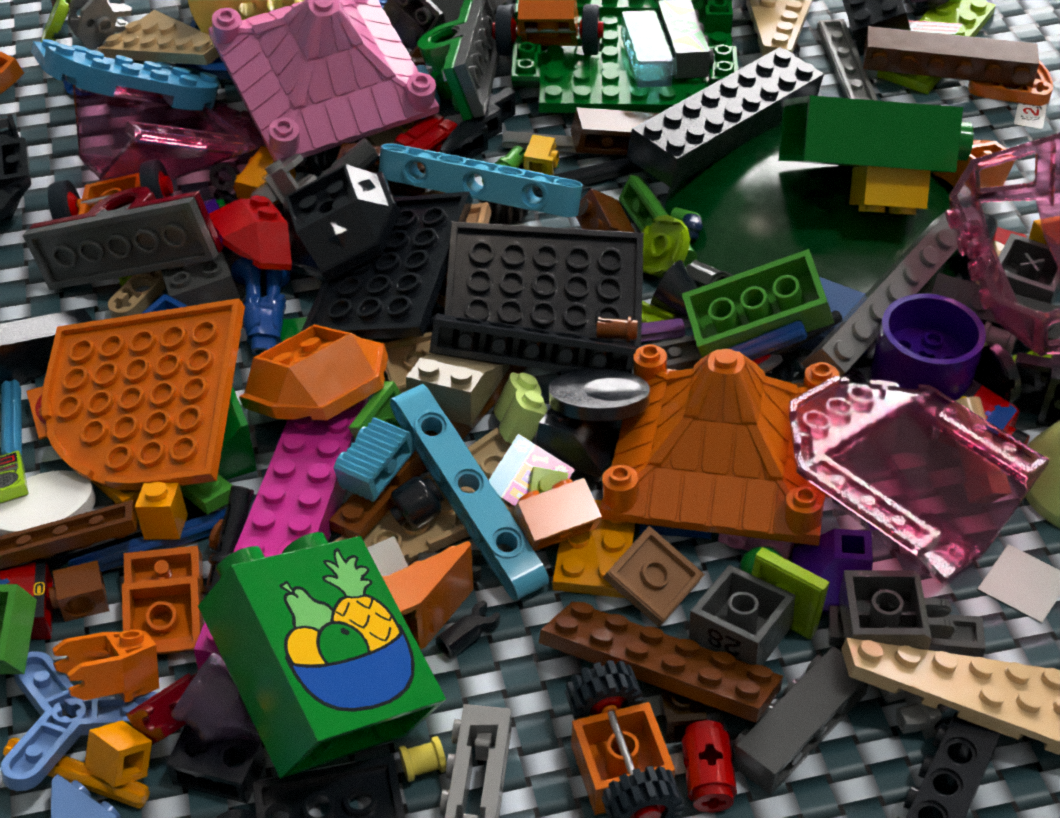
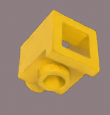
M532 134L524 154L525 170L554 175V168H557L559 162V151L556 150L555 138Z

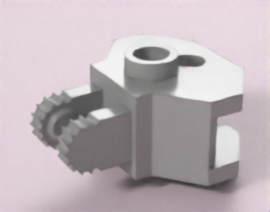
M71 0L67 24L74 35L80 38L86 48H97L108 36L114 35V32H121L126 29L125 26L128 22L117 19V17L131 16L132 7L125 4L110 3L108 0ZM81 9L80 15H76L77 11Z
M296 153L284 161L278 159L266 167L265 171L267 174L262 177L265 183L258 187L255 192L253 191L251 196H264L271 200L272 203L278 200L279 203L283 204L286 195L317 178L314 174H309L295 181L289 171L303 160L301 154Z

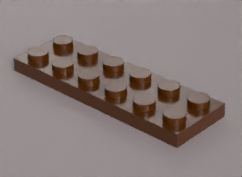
M572 601L540 630L538 642L540 644L594 664L600 662L601 666H605L606 661L613 660L615 665L618 661H622L625 665L629 664L638 680L757 723L781 690L784 678L783 675L772 672L770 668L764 665H752L737 660L730 653L706 649L699 646L693 640L675 638L664 634L659 628L652 626L644 627L628 621L622 615L608 614L596 610L592 605L585 602Z

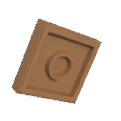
M649 526L603 578L653 623L660 627L705 574Z

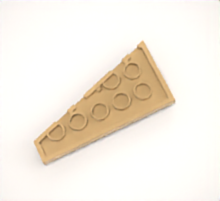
M153 10L140 20L130 22L125 26L126 29L124 31L109 36L106 39V43L98 48L99 52L104 54V57L115 59L117 55L138 61L209 65L220 57L209 34L156 10Z
M846 638L841 650L849 677L894 694L902 689L922 697L921 704L934 709L937 708L938 704L958 710L957 717L1017 740L1022 738L1023 735L1043 742L1044 750L1060 754V670L1024 665L1017 662L1011 663L985 659L983 657L952 654L945 651L919 649L905 645L886 644L872 640Z

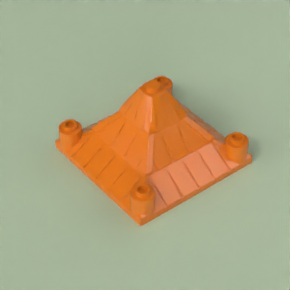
M653 344L639 347L636 353L633 354V373L649 384L650 403L647 409L640 414L625 418L622 421L612 465L602 476L603 498L600 506L601 519L819 546L839 388V371L836 367L826 362L811 364L804 372V383L794 384L765 376V372L755 362L741 352L731 349H717L700 359L692 369L674 370L667 369V353L661 347Z

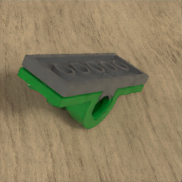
M464 0L457 20L441 24L429 30L417 43L425 64L433 68L431 76L435 80L439 97L452 99L453 107L456 111H460L463 121L472 119L473 116L476 118L485 115L500 56L496 49V39L492 37V23L495 22L496 17L489 0Z

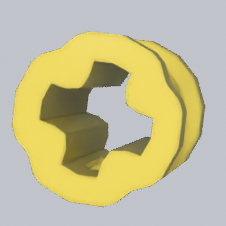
M438 736L432 737L429 743L408 749L405 745L398 748L401 764L408 783L414 781L415 776L439 770L441 773L446 772L447 763Z

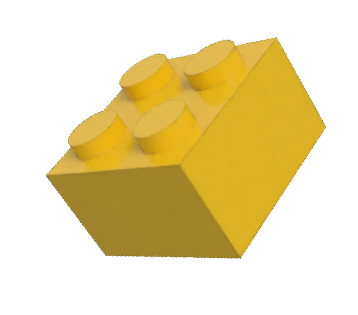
M875 166L853 167L849 204L859 205L858 211L885 213V207H889V214L916 215L917 209H927L931 171Z

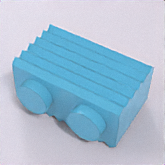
M372 418L371 423H368L367 427L359 430L355 443H352L351 447L347 448V452H342L336 459L334 471L340 487L374 502L415 451L409 431L385 421Z

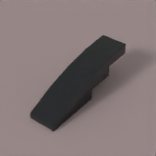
M506 87L490 97L485 115L476 118L473 116L472 119L462 121L443 143L440 152L473 159L488 150V140L502 132V122L516 115L515 91Z

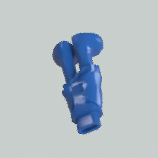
M242 257L231 265V275L237 283L245 285L246 299L245 303H243L245 305L244 329L247 335V343L251 345V353L257 356L281 343L283 316L287 300L285 295L280 294L281 288L287 285L290 280V271L263 269L262 276L266 285V296L261 297L262 269L253 265V260Z

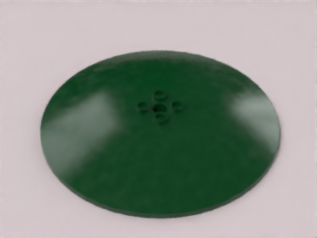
M782 123L751 139L729 154L669 188L665 202V211L669 216H671V212L675 207L693 211L701 216L702 231H699L698 239H690V245L697 254V261L720 271H726L731 275H736L809 249L819 277L865 294L937 217L955 203L966 213L964 205L957 192L953 189V186L945 179L936 177L932 172L930 174L927 209H917L916 215L889 214V207H885V213L858 211L859 205L849 204L852 166L778 161ZM958 248L917 294H931L938 273L956 278L959 271L955 268L954 262Z

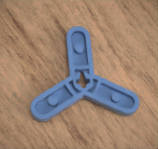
M40 651L28 652L25 674H14V679L41 717L2 760L1 776L4 785L15 791H25L36 787L80 736L88 735L90 729L121 720L133 727L126 713L157 693L150 692L140 695L126 703L120 694L82 700L70 695L68 688L74 685L64 673L55 670L53 665L55 662L48 654ZM62 709H64L67 714L74 718L70 719L67 715L63 716Z

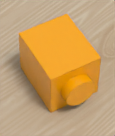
M179 482L143 483L135 510L144 540L180 539L188 514Z
M123 720L90 729L84 766L112 787L145 778L148 774L152 740Z

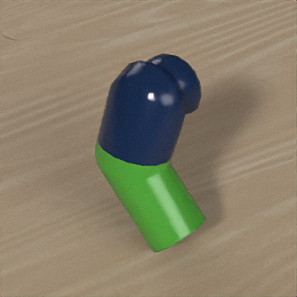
M675 207L671 212V216L684 222L688 228L690 239H698L699 231H702L703 228L701 216L693 211Z

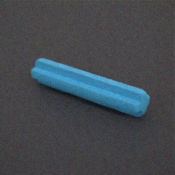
M5 380L1 385V454L5 455L19 450L22 456L21 387L17 380Z

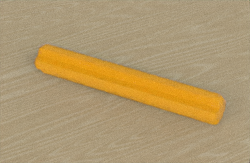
M9 739L3 749V755L6 756L20 739ZM65 755L47 774V776L53 778L59 774L70 783L73 780H77L88 791L135 808H143L150 796L149 787L146 784L133 781L112 787L85 767V762Z

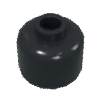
M413 476L392 491L391 501L394 506L389 511L401 527L407 523L412 529L418 530L440 515L442 512L440 503L444 501V498L429 477L423 480L419 476Z

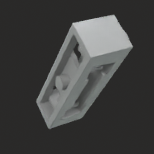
M464 704L461 720H454L452 743L457 744L456 753L448 754L446 765V778L451 779L450 789L442 790L440 800V814L445 815V818L479 817V815L465 814L473 769L472 747H475V760L487 761L480 805L481 818H499L512 732L510 708Z

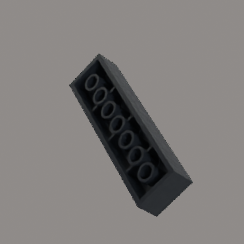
M779 47L632 128L626 158L671 188L781 123L784 100L809 95L818 96L824 73L815 69L810 63L804 62L792 55L790 51Z

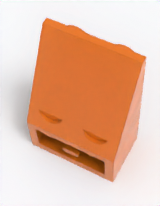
M973 140L969 158L966 161H957L956 172L932 173L953 185V189L958 193L968 195L970 193L1003 187L1017 156L996 141Z
M469 541L457 546L448 547L439 554L422 561H416L408 567L388 576H382L420 650L429 644L473 591L472 549Z

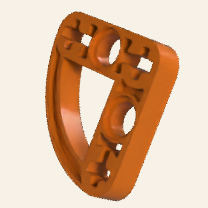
M1039 61L1033 87L969 80L968 91L978 97L1042 106L1050 101L1053 81L1047 68Z

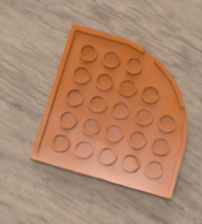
M240 298L58 326L43 385L41 412L48 430L46 435L61 459L85 479L101 486L118 490H141L143 483L179 482L180 486L217 481L245 305Z

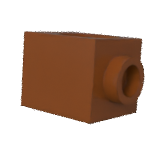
M98 560L53 571L55 586L48 588L53 609L60 608L65 622L110 611L105 582Z

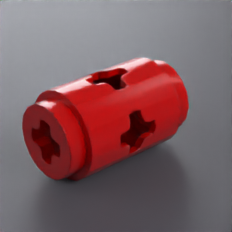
M703 720L692 723L686 727L685 735L682 738L688 798L693 802L694 808L698 811L707 813L724 811L734 804V797L737 794L735 772L731 761L730 736L720 722Z

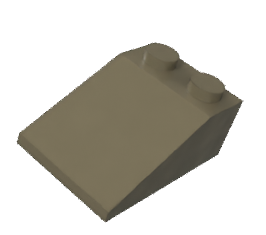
M432 353L420 357L406 376V390L424 384L450 421L472 426L508 371L510 364Z

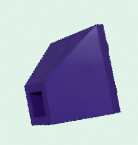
M834 528L820 535L819 546L801 544L793 548L792 563L830 582L822 610L823 615H828L830 606H839L838 596L844 570H872L871 531Z

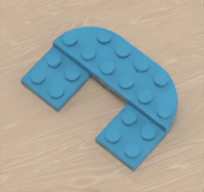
M43 39L42 43L33 41L31 53L47 74L60 81H64L66 75L68 83L76 85L77 88L111 97H114L116 86L161 94L172 108L184 110H203L205 103L206 107L210 109L215 105L220 82L217 79L218 77L211 73H200L199 70L190 67H173L165 62L144 61L143 65L133 63V59L117 55L115 59L104 57V54L101 52L89 50L83 46L72 45L71 47L48 39Z

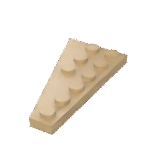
M746 0L751 22H754V31L758 34L757 41L762 56L779 47L793 53L814 0Z

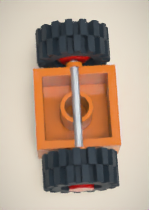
M613 660L606 661L605 666H601V663L598 662L593 664L594 668L591 670L587 667L581 669V676L574 674L571 677L572 682H567L565 695L574 718L572 721L571 747L594 814L607 813L608 818H678L680 811L684 810V802L674 779L675 768L649 702L643 703V695L629 664L625 665L622 661H618L615 665Z

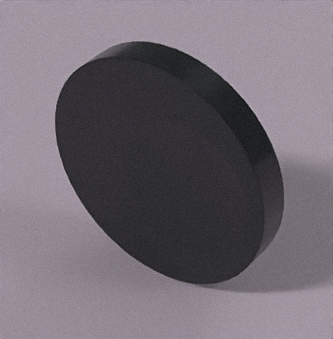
M588 369L574 371L557 377L549 385V405L559 414L579 420H621L640 414L647 409L650 403L649 384L639 376L618 370Z

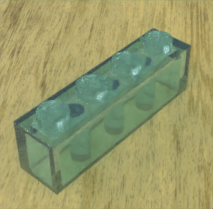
M655 10L622 12L621 38L637 87L672 86V75L677 74V60L672 58V46L668 45L667 33H663L662 20H658Z

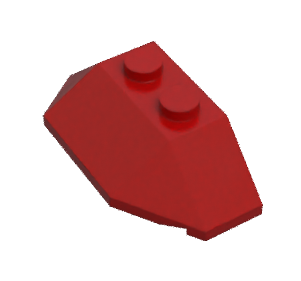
M254 195L250 199L240 198L209 213L223 245L241 257L253 260L252 264L259 269L291 270L292 260L288 223L267 197Z

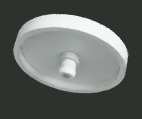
M66 470L50 471L26 478L29 494L0 503V536L92 511L96 497L91 482L75 471Z

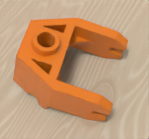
M127 630L124 632L94 633L64 639L52 648L54 656H67L65 659L53 663L55 670L67 674L69 681H82V683L68 688L70 695L73 697L89 700L120 694L126 703L134 700L137 696L159 689L157 648L155 642L146 631Z

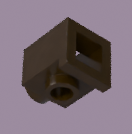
M660 688L659 705L666 744L682 742L687 726L697 721L707 720L704 705L698 701Z

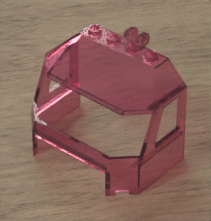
M1060 133L972 159L949 195L950 209L945 210L950 229L956 228L959 236H956L959 251L962 256L967 255L970 262L967 263L971 280L973 282L978 281L980 284L979 297L985 310L990 309L994 320L1040 357L1048 354H1060V339L1048 340V326L1060 322V308L1042 313L1041 310L1035 311L1018 304L990 239L981 202L1035 200L1046 243L1060 271ZM1035 154V180L1033 182L980 188V172L983 169Z

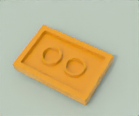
M595 500L600 511L602 500ZM601 519L596 529L559 542L553 577V590L625 598L603 577L633 544L636 523Z

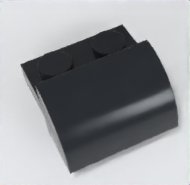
M1053 349L1051 358L1018 352L1015 364L1021 380V395L1019 402L1015 406L1019 412L1037 415L1036 425L1050 427L1060 420V350Z

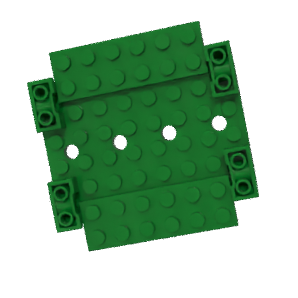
M516 0V7H515V21L517 22V25L519 24V23H518V3H519V0ZM577 0L578 27L582 19L583 6L586 4H596L599 6L600 21H604V38H600L598 55H584L580 35L578 36V46H541V44L530 42L522 43L521 36L517 35V39L513 43L512 87L540 88L539 112L575 113L576 107L661 113L738 70L736 46L732 45L731 35L733 21L732 0H691L694 9L698 10L699 22L703 23L704 35L708 36L709 49L712 48L714 52V64L709 66L708 77L674 78L657 28L658 1L664 0Z

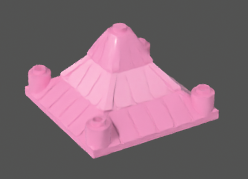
M304 0L291 6L272 10L269 13L249 17L246 20H241L240 14L232 8H221L212 15V27L209 28V36L274 162L278 159L284 161L296 153L301 154L305 158L341 146L342 143H350L439 113L440 105L435 98V80L426 73H419L378 0Z

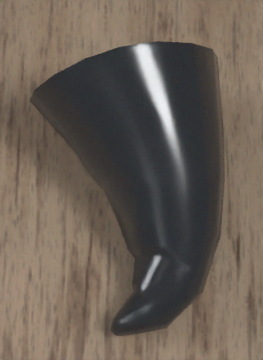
M682 260L675 262L666 271L653 295L651 305L689 320L682 293L698 287Z

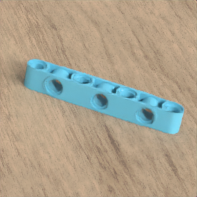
M399 144L381 145L378 172L382 171L389 181L445 193L470 192L471 197L474 199L563 217H576L579 214L583 185L579 181ZM417 162L424 165L426 174L419 171ZM474 174L482 177L484 181L483 186L475 181ZM532 186H537L541 189L542 198L534 195Z
M420 384L391 398L390 406L397 422L402 429L410 432L415 451L508 595L514 601H517L547 585L549 578L542 562L429 389L424 384ZM424 431H434L438 435L429 436ZM464 486L471 487L475 492L465 493L460 488ZM507 544L513 551L503 552L497 545Z

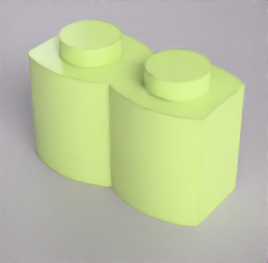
M512 372L494 406V414L501 422L499 432L503 439L509 443H513L518 434L532 442L538 431L540 420L547 413V406L541 396V388L535 377L528 373L517 374Z

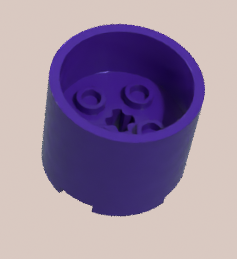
M913 294L899 298L891 303L882 317L868 377V385L873 397L880 405L890 403L893 406L892 408L899 411L901 398L936 403L935 422L944 420L948 414L946 406L960 399L973 383L986 340V331L982 321L976 313L961 302L936 294Z

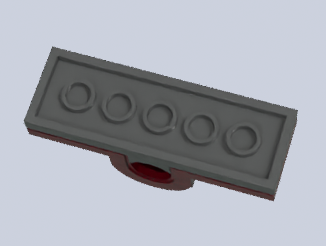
M133 187L119 191L98 202L88 213L34 223L23 234L25 242L49 290L212 261L223 249L199 191L156 199L154 193L148 187Z

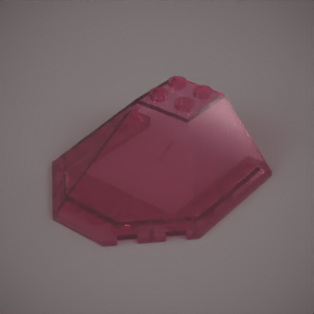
M73 85L79 158L100 181L139 173L141 163L155 159L163 163L171 180L265 145L248 111L243 110L240 115L238 110L230 108L228 104L215 101V105L211 109L207 108L205 103L203 110H184L172 108L159 93L116 86L114 97L83 90Z
M833 376L789 401L788 410L796 473L866 530L871 531V534L941 584L986 553L1050 461L1042 454L931 385L919 384L917 390L898 388V382L870 379L869 384L865 385L849 383V377Z

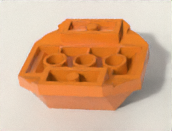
M314 324L253 357L245 393L240 395L239 398L245 409L275 419L295 420L311 416L312 420H329L383 389L385 381L383 374L387 367L388 354L384 343L363 339L349 332Z

